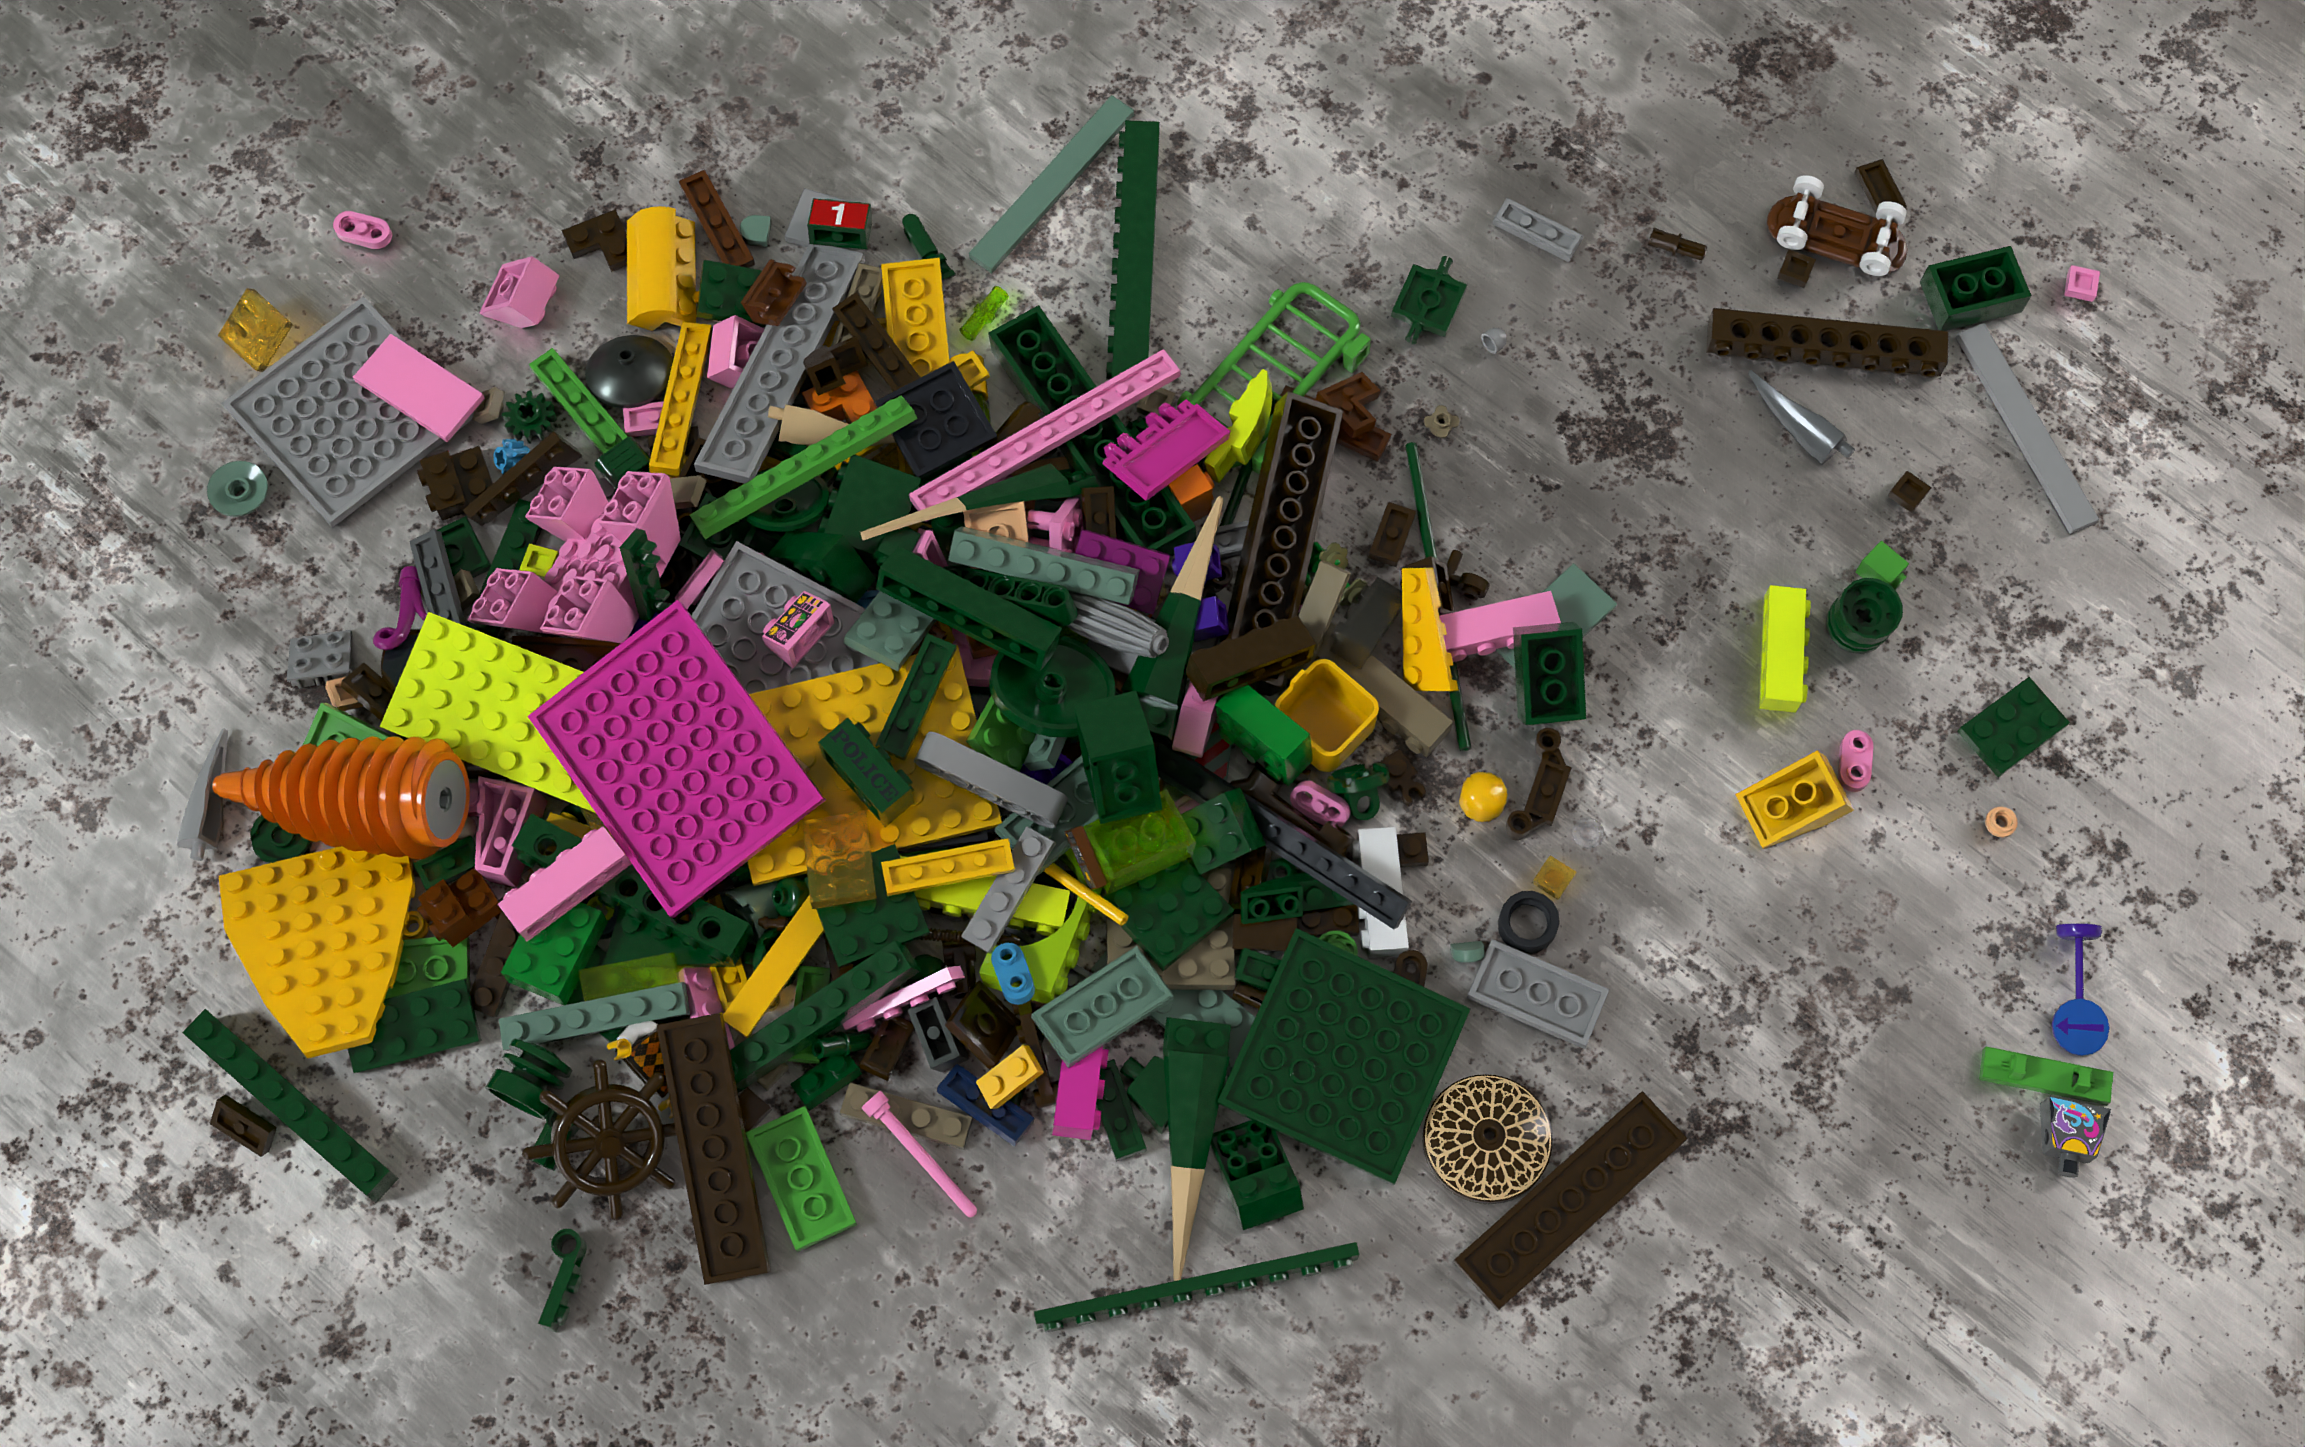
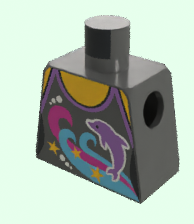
M2051 1096L2040 1103L2042 1151L2047 1156L2059 1158V1175L2071 1178L2078 1177L2079 1162L2090 1163L2097 1158L2111 1109Z

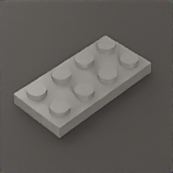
M1491 939L1467 998L1585 1049L1610 989Z

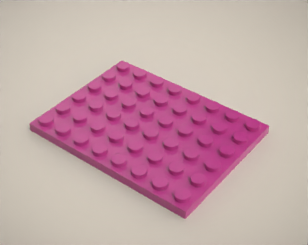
M679 600L675 601L527 716L669 917L672 918L680 914L826 801Z

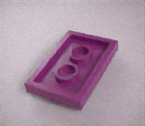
M1082 529L1075 554L1140 570L1134 598L1130 604L1114 603L1153 615L1171 555Z

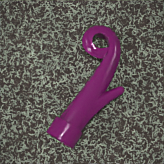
M415 566L404 567L400 572L399 586L401 593L397 628H382L373 637V644L381 650H392L402 644L411 630L416 613L425 621L427 613L422 603V587Z

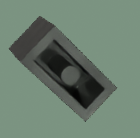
M935 997L908 1009L932 1070L943 1072L954 1067L956 1064L969 1060L965 1046L944 1026L952 1015L947 1001Z

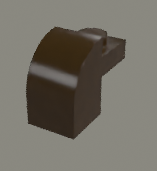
M856 336L830 347L824 345L811 352L803 361L817 395L846 384L843 376L868 366Z

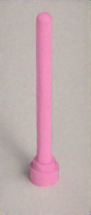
M880 1090L861 1107L869 1117L873 1116L876 1120L880 1119L968 1217H974L977 1213L976 1206L889 1110L891 1106L887 1103L889 1099Z

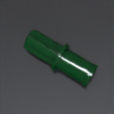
M841 1031L831 1037L814 1039L811 1049L817 1059L834 1055L846 1057L850 1052L866 1050L872 1040L870 1033L867 1031L849 1034Z

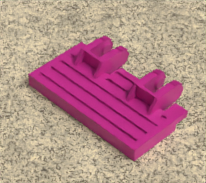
M1187 399L1180 403L1177 409L1165 402L1158 407L1161 416L1151 412L1145 417L1149 427L1138 434L1136 440L1127 433H1122L1117 438L1119 447L1111 442L1104 447L1107 458L1103 460V465L1147 501L1227 441L1231 431L1198 404L1193 405Z

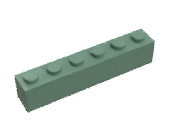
M963 526L954 531L948 559L951 562L1004 575L1061 585L1070 591L1127 605L1134 598L1140 571L1139 569Z

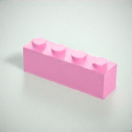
M1551 591L1439 616L1441 622L1445 623L1447 635L1444 636L1446 651L1451 653L1453 662L1461 661L1467 655L1476 653L1481 656L1495 652L1498 648L1507 646L1509 649H1514L1513 627L1561 623Z
M602 826L598 830L594 829L588 832L582 838V842L573 849H566L556 857V861L546 869L541 868L530 876L529 881L523 886L508 891L498 905L520 935L528 942L632 863L604 826Z

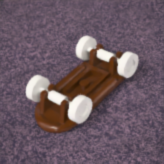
M1805 175L1798 177L1795 181L1793 190L1796 195L1779 200L1772 206L1768 214L1767 226L1770 234L1781 246L1787 249H1801L1861 268L1865 273L1873 276H1884L1897 271L1903 266L1907 258V243L1903 234L1898 229V225L1904 223L1907 211L1902 205L1895 202L1880 203L1877 208L1876 218L1864 213L1817 200L1822 195L1824 184L1815 177Z

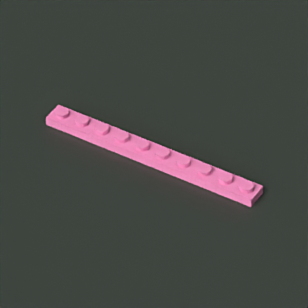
M1163 349L909 494L910 501L917 511L992 485L1179 378L1180 369Z

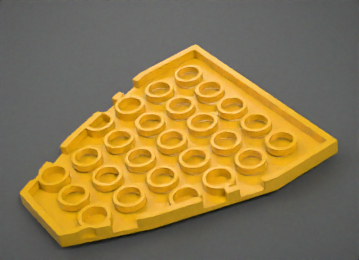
M341 846L220 875L219 885L224 930L264 1004L306 1058L372 1043L377 1030L376 1023L382 1017L385 1009L383 1002L389 988H393L404 945L402 940L405 925H408L410 918L408 913L411 898L415 896L416 887L412 859L407 855L392 857L386 853L376 855L364 850L355 852Z

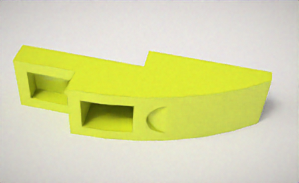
M1264 369L1255 378L1250 380L1246 391L1239 400H1235L1231 405L1229 416L1232 426L1227 428L1231 431L1229 439L1206 456L1204 463L1207 472L1212 480L1220 483L1236 461L1247 465L1263 438L1272 406V386L1268 372Z

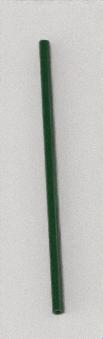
M1410 442L1405 445L1424 554L1425 558L1432 556L1438 559L1417 443ZM1453 662V666H1450L1452 680H1457L1459 691H1449L1459 750L1468 751L1472 749L1457 664Z

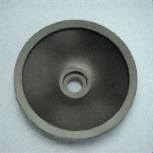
M641 335L617 337L601 345L591 355L585 370L586 382L591 393L602 403L617 408L640 407L653 402L666 392L673 358L669 350L653 338Z

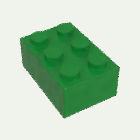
M1249 685L1226 693L1215 704L1219 735L1230 745L1236 744L1242 749L1243 755L1250 762L1261 764L1265 768L1264 770L1267 775L1276 782L1280 780L1289 786L1313 761L1310 734Z
M580 902L528 942L520 935L501 974L508 983L563 1006L567 1005L608 920L601 910Z

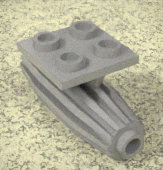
M1068 590L1077 608L1078 615L1075 621L1066 627L1078 635L1088 638L1089 641L1086 645L1096 651L1105 660L1109 668L1129 675L1138 655L1155 658L1166 651L1169 639L1166 630L1155 623L1156 620L1112 601Z

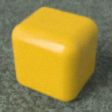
M1319 659L1313 662L1305 671L1302 669L1290 681L1289 688L1275 703V707L1310 734L1313 757L1311 764L1322 772L1336 770L1373 732L1379 711L1377 700L1340 667L1328 659Z

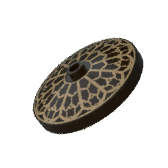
M1489 1074L1474 1075L1454 1082L1434 1100L1423 1126V1150L1431 1172L1448 1191L1474 1203L1499 1204L1520 1197L1538 1182L1549 1163L1552 1152V1129L1543 1106L1524 1086L1502 1076ZM1492 1132L1494 1134L1493 1140L1486 1139L1484 1133Z

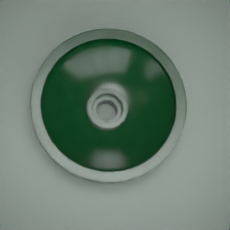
M771 468L760 471L757 473V475L763 474ZM818 475L747 515L744 519L758 528L772 532H790L807 527L818 520L828 507L829 490L827 484Z

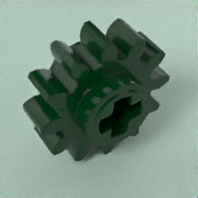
M531 390L527 391L526 398H522L521 395L516 393L515 399L517 402L515 404L506 402L509 412L502 413V417L506 422L504 426L507 432L513 433L516 441L521 440L525 436L528 444H531L533 436L536 435L538 439L543 441L544 435L542 432L544 430L553 432L554 430L550 422L557 421L555 412H553L555 408L552 401H546L543 393L538 394L534 398Z

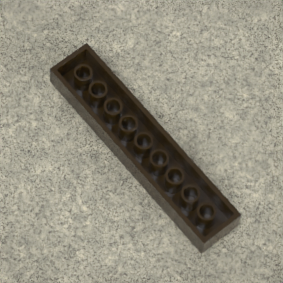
M1289 391L1275 404L1227 613L1229 634L1223 635L1221 642L1228 638L1235 639L1244 636L1255 628L1263 629L1271 626L1280 619H1290L1298 616L1343 410ZM1285 671L1249 684V686L1260 694L1271 696L1282 688Z

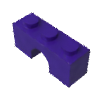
M1195 542L1174 547L1175 558L1172 559V567L1177 577ZM1213 544L1205 584L1212 579L1222 577L1220 552L1215 544ZM1216 596L1205 599L1201 598L1193 641L1198 642L1228 635L1229 626L1226 605Z

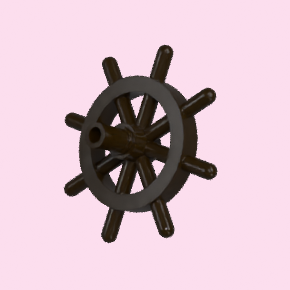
M598 1059L593 1064L595 1086L579 1092L567 1103L548 1090L540 1093V1101L558 1113L551 1131V1143L526 1147L522 1151V1156L526 1160L554 1157L558 1170L567 1180L551 1201L554 1208H562L573 1193L579 1189L592 1195L608 1196L610 1217L612 1220L617 1221L623 1216L621 1194L636 1188L649 1177L667 1190L675 1187V1179L657 1166L663 1155L665 1137L677 1136L675 1123L663 1125L656 1108L650 1101L651 1097L665 1080L662 1073H654L643 1088L637 1091L624 1085L609 1084L606 1062ZM611 1102L627 1104L626 1109L613 1122ZM598 1105V1115L593 1117L592 1120L582 1114L588 1108ZM639 1112L648 1122L649 1127L625 1131ZM572 1124L591 1136L566 1141ZM649 1140L643 1156L626 1145ZM591 1150L578 1168L572 1164L567 1156L569 1153ZM617 1156H620L634 1167L619 1175ZM603 1158L606 1178L590 1176V1172Z

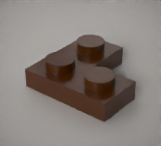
M1360 372L1318 391L1315 401L1343 410L1340 427L1351 438H1354L1375 427L1377 420L1363 405L1378 399L1381 390L1363 372Z

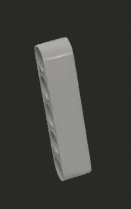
M928 732L914 759V762L920 768L1046 828L1054 829L1068 802L1067 796L1062 792L936 732Z

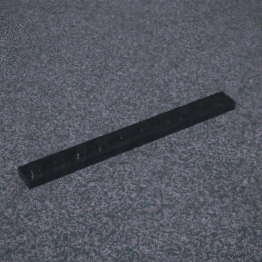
M1152 737L1154 741L1158 742L1155 755L1158 777L1199 804L1236 789L1235 786L1184 753L1172 750V746L1159 737ZM1242 791L1266 843L1264 846L1393 930L1399 927L1412 900Z

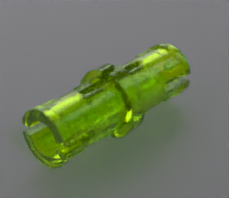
M994 286L983 302L976 304L973 308L974 313L959 329L965 338L970 341L975 340L986 324L993 322L995 319L994 314L1009 298L1006 291L999 286Z

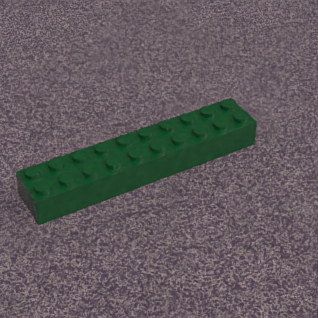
M1039 305L988 332L992 353L1026 402H1031L1042 411L1038 414L1040 418L1047 416L1097 387ZM1117 414L1112 415L1058 447L1075 472L1083 471L1084 474L1095 475L1099 487L1114 486L1116 531L1123 541L1170 554L1171 557L1175 555L1174 547L1196 541L1195 524L1168 486L1145 501L1103 465V460L1107 458L1104 451L1106 445L1111 442L1119 447L1117 438L1122 433H1127L1132 437Z

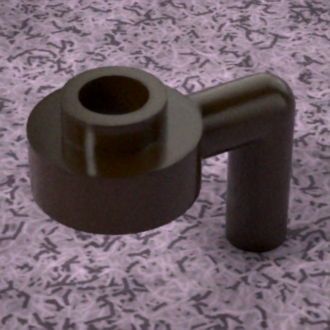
M1452 550L1447 561L1450 586L1459 588L1461 595L1467 599L1477 600L1478 598H1484L1490 587L1489 582L1473 573H1463L1461 576L1455 575L1463 553L1458 550Z

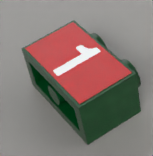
M813 198L807 224L809 244L867 249L872 227L871 204Z

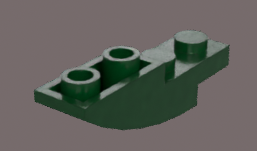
M1300 873L1263 882L1242 891L1241 923L1248 924L1303 916V911L1354 904L1309 874Z

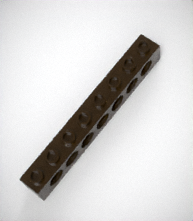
M1713 308L1708 320L1706 353H1715L1721 357L1735 355L1744 356L1751 360L1765 358L1773 359L1780 363L1794 361L1803 362L1810 366L1824 364L1840 369L1854 367L1862 368L1864 371L1884 370L1891 371L1894 374L1913 373L1921 374L1923 377L1941 376L1948 364L1949 331ZM1734 334H1741L1744 338H1738ZM1764 336L1770 337L1773 341L1764 339ZM1792 339L1799 340L1803 344H1797ZM1822 342H1826L1830 344L1832 347H1827L1823 345ZM1851 345L1858 346L1861 350H1856ZM1881 348L1889 350L1890 353L1884 352ZM1910 351L1917 352L1920 356L1913 355Z

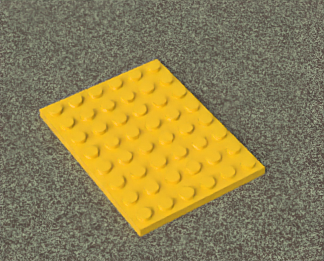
M956 645L957 649L906 760L904 761L889 755L892 759L890 762L894 770L897 772L899 769H902L913 783L911 786L914 789L912 792L914 803L886 827L882 825L823 758L818 742L846 718H849L854 725L860 722L871 735L869 739L875 747L917 655L910 656L899 671L879 663L749 694L789 750L810 768L807 772L808 776L826 799L821 805L748 860L754 886L827 869L833 861L840 865L893 844L896 845L898 851L995 828L1002 823L997 804L920 768L914 762L928 732L939 733L974 750L966 740L977 720L958 645Z

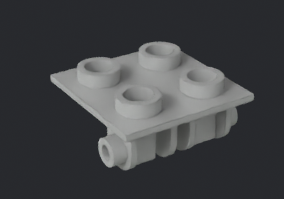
M334 631L326 634L290 639L287 682L291 681L292 686H298L300 689L314 686L315 684L317 686L322 685V677H324L325 682L331 680V676L332 679L347 677L354 671L353 665H350L352 631Z

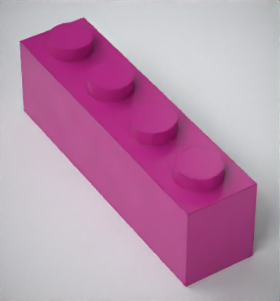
M1103 1046L1070 1068L1061 1059L1052 1131L1053 1136L1091 1140L1093 1130H1099L1101 1111L1095 1110L1097 1099H1103L1105 1080L1099 1079L1100 1068L1106 1069L1109 1052L1108 1049H1103Z

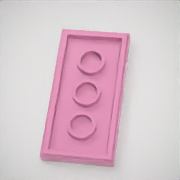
M392 334L384 340L353 376L356 383L447 443L485 399L481 392Z

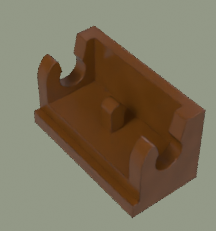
M772 259L768 261L741 301V304L754 323L772 326L780 325L807 284L803 277L790 274L795 271L796 268L794 266L775 262Z

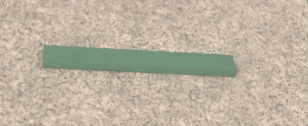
M1111 95L969 252V258L992 274L1125 126V120H1130L1134 116V110Z

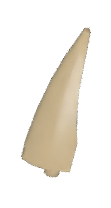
M786 404L785 408L770 406L768 418L782 420L779 441L809 446L816 444L835 431L849 425L815 410ZM888 435L870 446L896 442L892 435Z

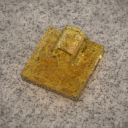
M246 288L218 336L252 368L263 372L293 324L255 289Z

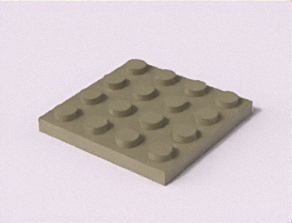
M1111 868L1112 876L1109 885L1106 887V894L1140 868ZM1213 869L1201 874L1228 903L1232 886L1231 869ZM1106 916L1107 965L1137 946L1169 989H1235L1234 949H1232L1233 916L1164 971L1155 964L1119 924Z

